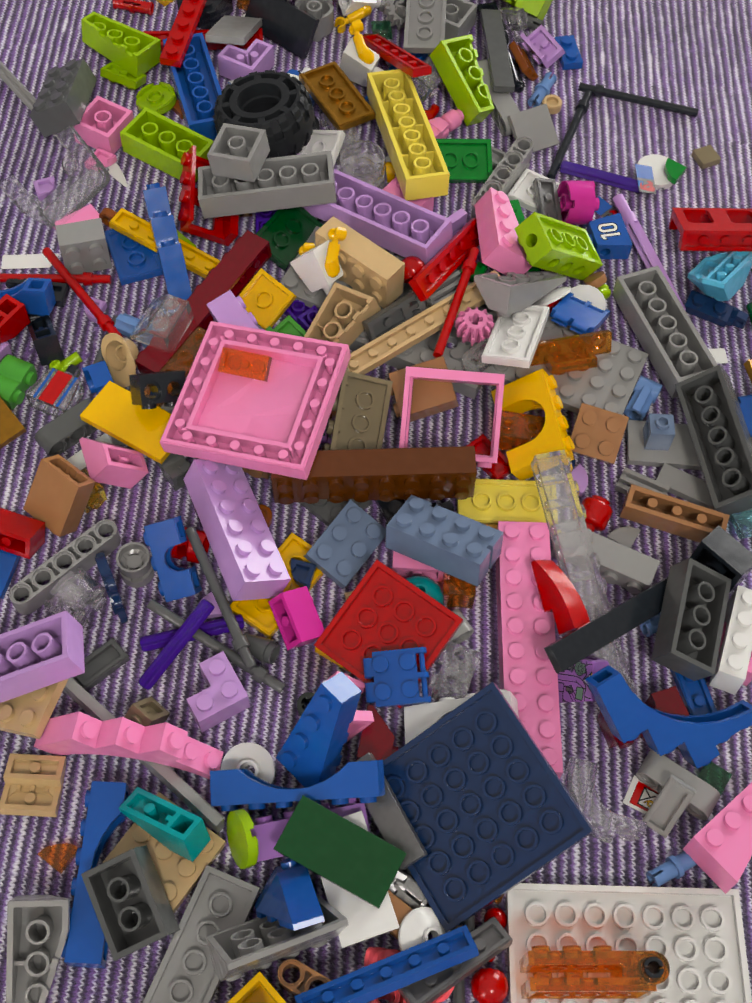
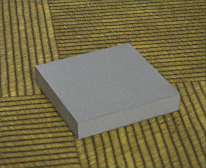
M547 104L520 111L507 117L515 140L520 136H528L533 140L532 153L560 144Z

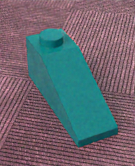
M139 787L119 807L120 812L170 851L191 862L196 859L211 840L202 818Z

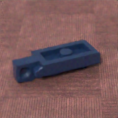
M694 290L691 291L685 303L686 313L724 328L726 325H733L743 329L749 317V314L732 305L717 301Z

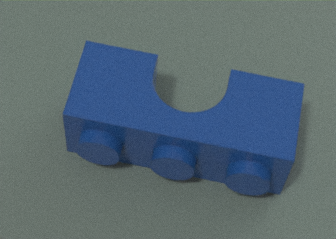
M181 516L144 526V541L148 547L150 546L152 553L151 565L153 570L158 573L160 580L158 582L159 592L161 596L165 597L166 602L192 596L202 591L195 565L182 568L177 566L172 559L174 546L188 541Z

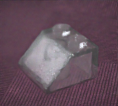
M170 294L153 299L131 333L130 338L172 354L194 318L189 301Z

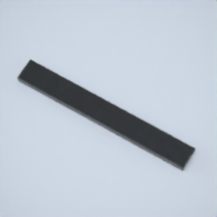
M668 577L545 647L544 649L555 672H563L659 614L663 604Z

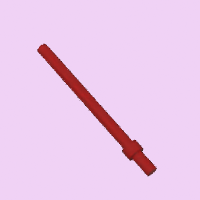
M49 247L42 250L43 255L98 320L97 324L103 331H107L108 334L117 333L122 336L114 326V321L109 315H105L53 251Z
M476 247L471 248L468 258L463 262L462 274L433 352L435 358L441 357L444 353L469 279L477 267L476 260L479 249Z
M93 272L72 274L78 283H83V286L111 284L112 282L111 275L93 274ZM0 273V283H6L9 278L51 279L52 282L66 283L60 274Z

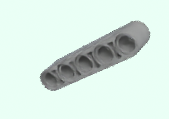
M488 58L477 61L479 68H482L484 72L483 82L488 86L495 108L490 115L504 137L513 135L507 117L520 112L510 93L493 92Z
M520 136L514 141L474 197L471 218L476 217L474 205L490 187L497 191H502L506 195L531 160L534 142L530 137Z
M109 519L97 522L16 583L9 591V598L16 611L22 615L33 613L96 565V554L104 552L105 556L113 552L121 542L115 522ZM107 533H112L109 537H103ZM86 549H92L88 553H82ZM71 564L70 567L61 569L64 565ZM50 580L46 585H40L43 581ZM29 596L25 601L19 602L22 597Z

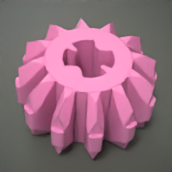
M478 306L474 310L467 307L465 311H460L457 320H455L457 337L462 338L463 343L469 341L471 346L476 342L482 346L484 341H488L494 328L493 315H487V309L480 311Z

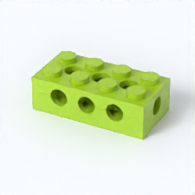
M537 212L532 213L515 228L518 236L517 240L524 248L527 255L526 260L532 267L584 280L603 265L584 228Z

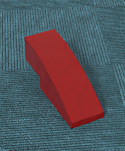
M552 560L532 561L531 565L544 612H553L559 635L569 634L590 622L580 595L565 573Z

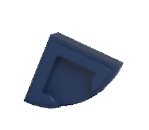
M292 558L291 575L294 581L300 587L307 586L309 591L316 571V565Z

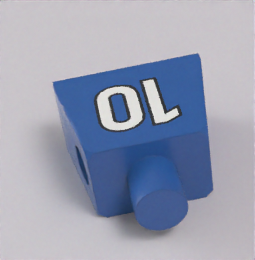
M621 213L596 219L588 223L586 231L600 259H628L633 244Z

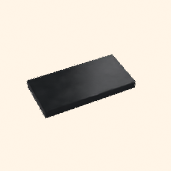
M250 0L245 17L262 18V26L260 28H262L263 36L300 58H307L320 21L319 19L286 0Z

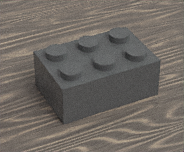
M147 845L133 848L81 874L114 961L180 930Z

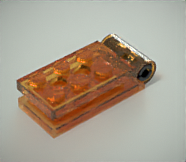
M546 945L532 946V951H527L519 960L520 973H533V977H529L521 986L522 999H643L656 992V986L664 982L670 973L668 960L657 951H612V946L608 945L594 946L593 951H581V946L577 945L563 946L562 951H550V946ZM552 973H564V977L552 978ZM583 973H610V977L583 978Z

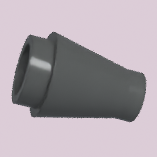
M249 633L243 634L247 636L251 645L249 650L252 656L262 664H273L280 653V645L276 644V640Z

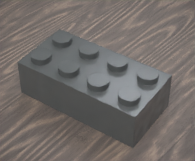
M84 58L77 61L75 59L70 60L65 66L60 68L53 67L47 72L48 75L43 82L41 91L38 93L37 100L33 104V109L30 113V118L43 137L80 124L97 81Z
M691 558L670 566L651 660L693 681L715 675L732 580Z

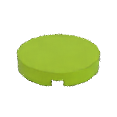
M159 82V85H154V83L148 84L137 93L136 105L140 112L147 107L162 115L171 110L177 100L175 90L170 84L165 82Z
M244 809L230 811L227 817L228 843L232 857L240 869L254 866L257 863L259 854L258 839L256 836L252 837L250 829H254V823Z

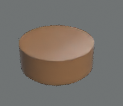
M603 271L588 276L583 282L585 285L598 288L606 283L607 277Z

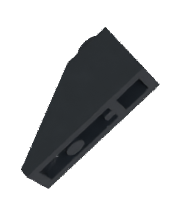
M28 314L30 323L27 326L41 365L49 366L53 360H64L65 358L49 315L38 316Z

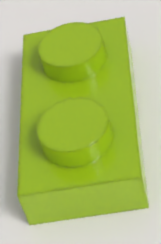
M110 62L100 68L101 77L108 79L110 82L122 84L128 89L136 90L146 83L147 75L143 74L136 78L114 62Z

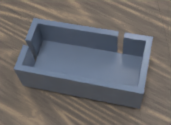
M411 494L386 525L385 547L478 587L488 573V569H491L501 554L504 532L439 505L432 507L431 502Z

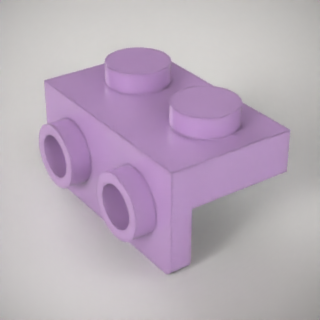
M542 24L528 37L524 33L520 34L523 40L521 43L522 47L527 53L531 51L534 61L538 65L542 63L546 69L565 54L564 49Z

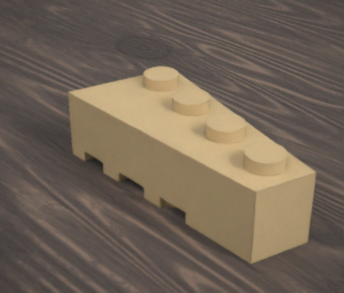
M335 282L304 337L348 344L350 346L365 330L362 322L381 311V308L374 297Z

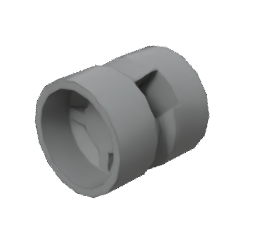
M130 542L119 548L116 553V562L122 580L126 585L140 588L150 583L154 577V570L151 565V556L148 548L139 542Z

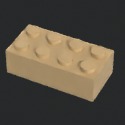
M334 216L315 232V247L328 240L329 242L332 241L328 237L330 229L337 227L346 229L347 236L345 240L338 241V244H340L338 260L343 270V276L338 280L344 281L356 291L374 297L382 308L391 305L403 293L405 263Z

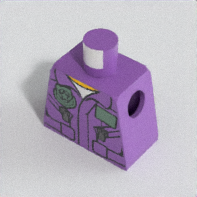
M589 655L563 672L558 673L559 703L595 701L585 679L608 666L609 662Z

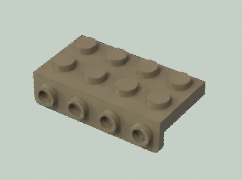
M346 368L332 408V419H328L325 434H329L328 442L323 444L322 450L382 449L393 381L350 372L349 368Z

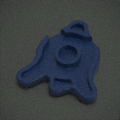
M104 552L96 554L95 561L114 614L118 615L121 624L127 623L128 618Z

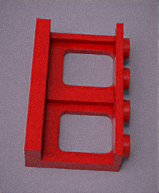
M192 145L181 157L183 171L180 176L182 190L179 195L181 209L178 214L180 231L229 246L238 236L239 215L214 217L213 230L191 224L194 221V205L200 207L198 188H195L196 169L202 166H210L209 160L196 156L197 146Z
M672 208L669 229H678L680 233L678 248L680 251H752V209Z

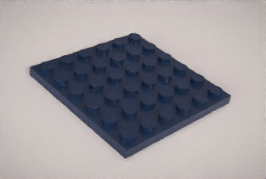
M494 682L487 685L383 760L384 776L428 855L409 866L408 869L446 933L461 925L594 832Z

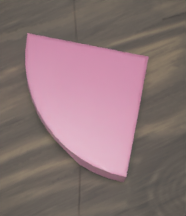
M97 148L86 162L88 167L100 169L111 166L117 161L116 155Z

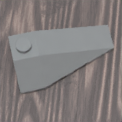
M550 271L526 272V275L514 272H507V276H498L497 273L474 275V281L488 309L497 311L498 315L510 317L513 313L522 312L563 284L567 279V276Z
M48 894L18 895L7 901L6 1003H46L70 930L69 898Z

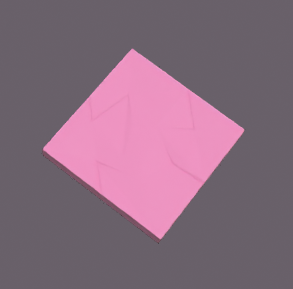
M210 321L161 437L160 444L164 452L307 480L351 357L349 345Z

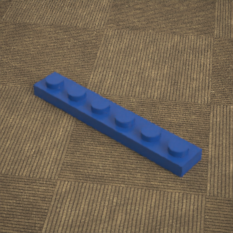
M464 925L294 997L296 1003H367L479 956L478 948L467 926Z

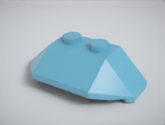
M728 251L706 257L688 273L687 278L705 295L714 297L717 301H729L746 281L752 266V251Z

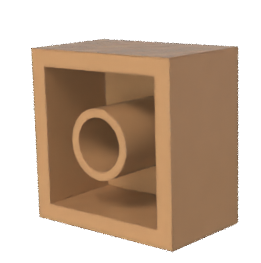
M582 403L571 434L575 447L572 453L614 465L629 417Z

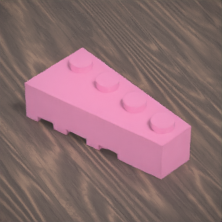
M490 187L474 205L482 263L506 276L507 272L525 274L532 266L527 262L525 250L517 240L518 236L515 228L519 223L509 198L504 192Z
M752 782L683 848L685 853L693 859L725 894L738 883L752 857Z

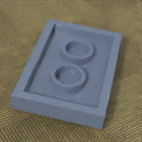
M350 499L304 557L312 564H315L321 572L339 587L344 589L384 539L386 528Z

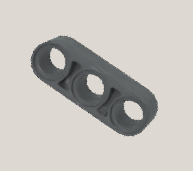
M88 398L81 401L37 431L35 440L49 456L61 455L80 442L79 440L82 437L86 438L98 430L81 420L80 414L92 402V399Z

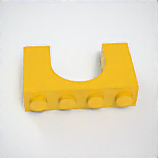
M543 368L504 385L501 416L505 420L529 410L540 409L545 412V424L539 435L532 441L506 452L511 473L519 480L529 479L574 460L572 450L575 449L574 443L566 431L569 425L565 416L561 413L563 408L562 401L555 392V389L558 387L554 376L548 375ZM496 389L491 391L494 404Z

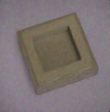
M711 144L694 149L691 154L701 169L717 165L721 161L720 156Z

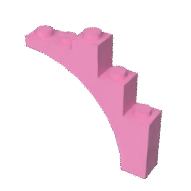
M80 711L50 718L41 738L36 739L34 744L35 748L55 756L95 754L132 758L174 767L210 779V771L220 770L224 753L187 736V731L167 722L143 726L124 717L101 721Z

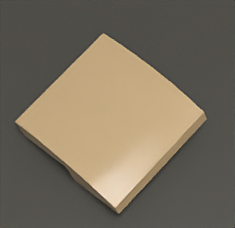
M10 753L3 776L5 785L0 799V814L57 817L65 777L66 756Z

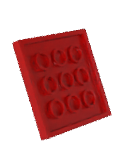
M376 559L314 646L364 683L374 682V678H364L363 659L372 658V652L426 647L427 653L424 656L425 667L428 672L464 620ZM416 655L417 669L420 672L419 655Z

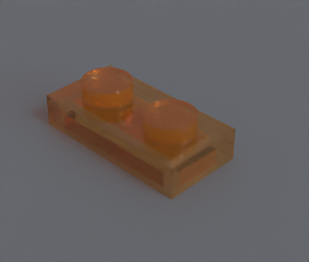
M223 347L218 372L267 382L272 357Z

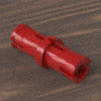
M113 0V8L127 10L132 14L138 12L152 16L154 3L140 0Z

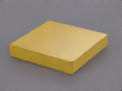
M262 268L238 295L245 303L247 312H251L254 315L258 325L264 330L269 326L272 328L297 298L294 293Z

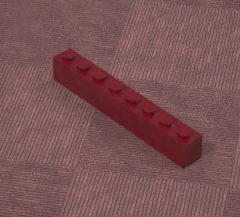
M248 230L242 237L236 240L235 245L229 252L223 255L217 266L209 271L205 280L196 286L193 294L181 304L180 309L174 316L167 320L162 330L153 336L150 344L140 351L135 362L141 374L171 371L178 368L183 362L184 356L205 335L210 321H214L206 304L229 290L237 297L272 256L269 241Z

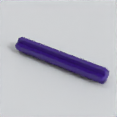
M566 160L561 164L560 172L563 174L635 193L640 192L637 179Z
M206 599L201 600L138 680V683L143 688L149 690L155 685L215 607Z
M241 614L234 615L240 629H243L245 626L243 616ZM224 618L204 622L199 628L210 636L230 632ZM178 629L141 637L140 645L142 651L147 652L164 648Z

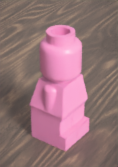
M451 109L441 117L428 120L435 138L446 139L449 132L461 126L464 114L460 109Z

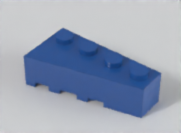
M343 672L320 684L276 756V759L304 787H310L327 780L335 774L336 767L341 763L342 747L347 742L349 736L347 730L349 724L354 719L362 692Z

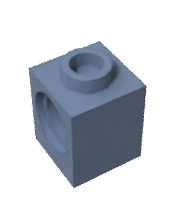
M649 413L643 427L644 449L668 451L675 437L674 415Z

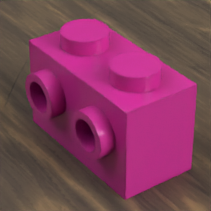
M307 586L282 592L268 601L287 650L313 643L324 632L323 623L319 618Z

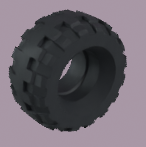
M274 70L249 73V75L239 77L232 84L227 85L221 91L222 95H219L216 99L213 119L217 135L223 123L265 129L270 147L267 158L297 155L302 151V147L306 146L311 139L313 127L315 126V115L309 92L306 91L305 86L296 77H290L288 73L281 71L279 73Z

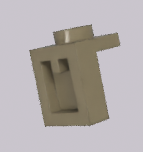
M151 696L132 703L124 718L143 726H150L166 722L170 712Z

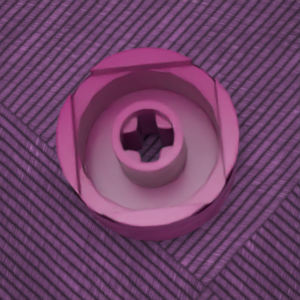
M582 180L561 181L557 193L558 197H560L559 204L562 221L572 225H588L593 220L594 211H598L600 205L599 198L595 195V182Z

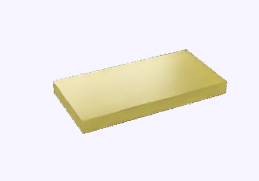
M476 479L473 497L464 500L457 499V513L480 523L498 524V521L549 523V528L556 529L555 481Z

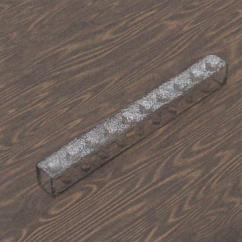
M565 449L537 454L531 462V468L559 568L569 578L580 595L589 619L592 621L614 607L611 602H608L606 595L607 583L605 578L600 575V559L598 554L594 553L592 547L593 534L590 528L587 529L585 522L586 510L583 504L580 505L578 498L579 486L577 481L573 480L571 473L573 470L572 461L569 457L567 458ZM621 636L591 655L607 660L609 666L621 673L631 691L636 695L635 681L630 679L628 672L629 659L621 648Z

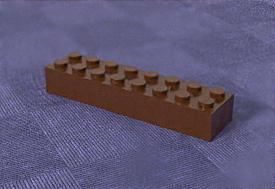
M475 446L317 450L307 480L271 473L274 502L284 505L294 502L315 504L319 502V499H327V502L330 501L332 503H341L348 501V499H354L360 503L367 502L368 500L389 502L400 499L407 500L411 494L421 499L441 500L443 498H456L464 500L474 495L477 475Z

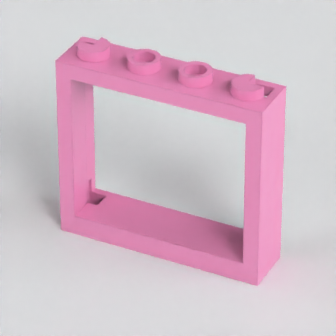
M406 366L399 448H408L414 379L496 386L490 456L475 454L477 467L492 468V464H497L505 374Z

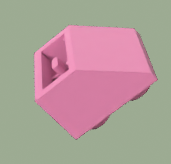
M83 437L79 440L89 477L95 482L131 489L149 473L143 454L136 450Z

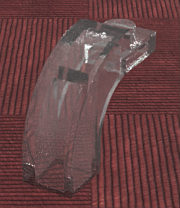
M570 757L566 764L563 785L593 828L594 832L590 835L606 843H610L615 834H618V837L622 840H639L645 834L647 822L619 815L608 810L599 800L595 789L598 764Z

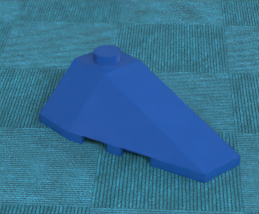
M289 858L281 861V865L274 868L254 904L257 917L262 919L267 916V920L271 923L278 920L280 926L293 931L324 922L325 919L308 869Z

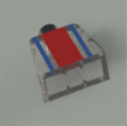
M72 364L64 372L54 368L48 369L25 393L30 407L57 418L80 403L84 394L81 380L78 379L81 370Z

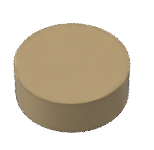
M546 95L541 105L547 104L549 113L557 114L561 111L562 100L557 95Z

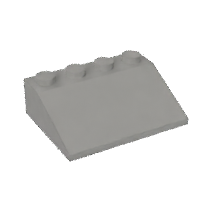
M317 895L325 919L324 922L293 931L280 926L278 920L272 923L269 922L266 916L262 919L255 918L209 935L206 939L214 971L221 981L237 980L243 976V973L252 969L262 970L278 959L296 957L300 954L301 950L309 947L319 948L328 943L327 940L337 937L349 925L348 920L322 897Z

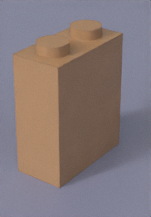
M443 356L410 366L448 370ZM406 368L388 373L390 381H393L391 396L395 395L397 402L393 404L397 418H402ZM414 379L410 422L459 407L452 382Z
M59 454L43 458L38 466L23 509L34 519L45 522V526L59 537L75 532L81 521L95 481Z

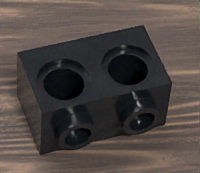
M185 370L129 375L132 405H141V409L157 408L156 404L164 403V407L175 406L186 381ZM170 383L173 386V391L171 394H169L167 390V387ZM147 385L150 388V394L148 397H146L144 393V389Z

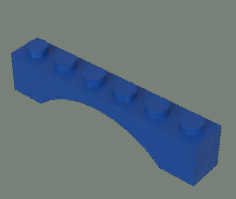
M28 278L15 287L0 290V299L5 294L10 295L25 305L28 314L38 316L50 315L56 304L51 279Z
M383 760L348 762L339 772L327 780L305 788H285L270 784L258 778L247 769L210 771L211 806H221V811L238 810V805L248 804V810L265 809V803H276V808L293 807L294 801H300L302 795L320 805L321 800L331 799V805L349 804V798H359L360 803L377 802V797L385 795Z
M92 781L91 790L86 791L85 807L88 808L87 817L82 819L80 826V835L84 837L82 848L78 847L76 852V866H79L78 875L73 878L71 884V895L74 896L73 908H70V930L61 955L62 958H65L64 963L69 967L106 968L109 947L81 874L98 866L106 843L115 830L127 819V816L119 810L121 804L130 796V789L127 783Z

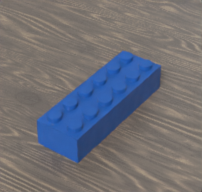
M196 33L192 37L181 68L168 66L186 127L211 140H215L217 132L213 115H215L214 107L217 97L222 95L203 33ZM163 39V46H165L167 39Z

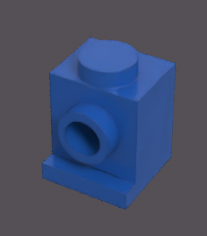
M105 360L82 367L91 394L96 393L98 395L109 381L113 382Z

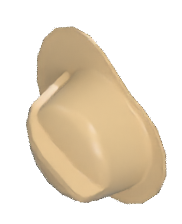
M109 333L102 339V356L114 382L126 388L130 386L129 375L136 374L137 365L135 360L139 350L137 345L129 338H122L117 333Z

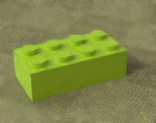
M147 107L120 132L124 152L180 180L183 171V165H181L183 153L187 152L194 145L197 146L196 156L208 160L207 154L214 142ZM196 169L195 182L198 180V169Z

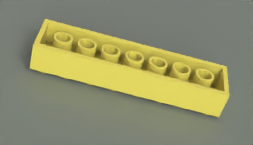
M400 69L367 73V97L371 108L376 113L375 119L404 199L408 201L448 195L450 173L411 76Z

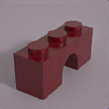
M676 686L652 693L645 702L649 707L666 713L689 715ZM600 711L596 719L609 749L616 746L619 749H623L634 744V740L623 743L611 733ZM640 733V735L635 740L640 738L644 739L642 733Z

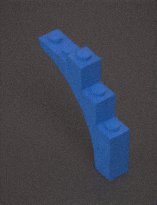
M160 183L146 185L147 189L142 190L144 196L142 199L152 229L169 301L173 303L187 300L192 295L174 216L170 209L166 186L160 187Z
M609 665L585 679L611 733L616 738L626 743L627 741L635 740L642 733L648 747L660 756L673 752L678 746L684 760L697 769L708 765L712 759L720 755L716 745L728 741L732 735L752 725V705L744 700L725 709L708 714L685 716L666 713L643 703L631 691L621 673Z

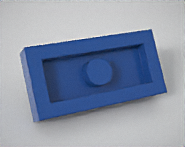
M574 35L555 37L554 39L565 51V54L559 58L562 69H581L583 60Z

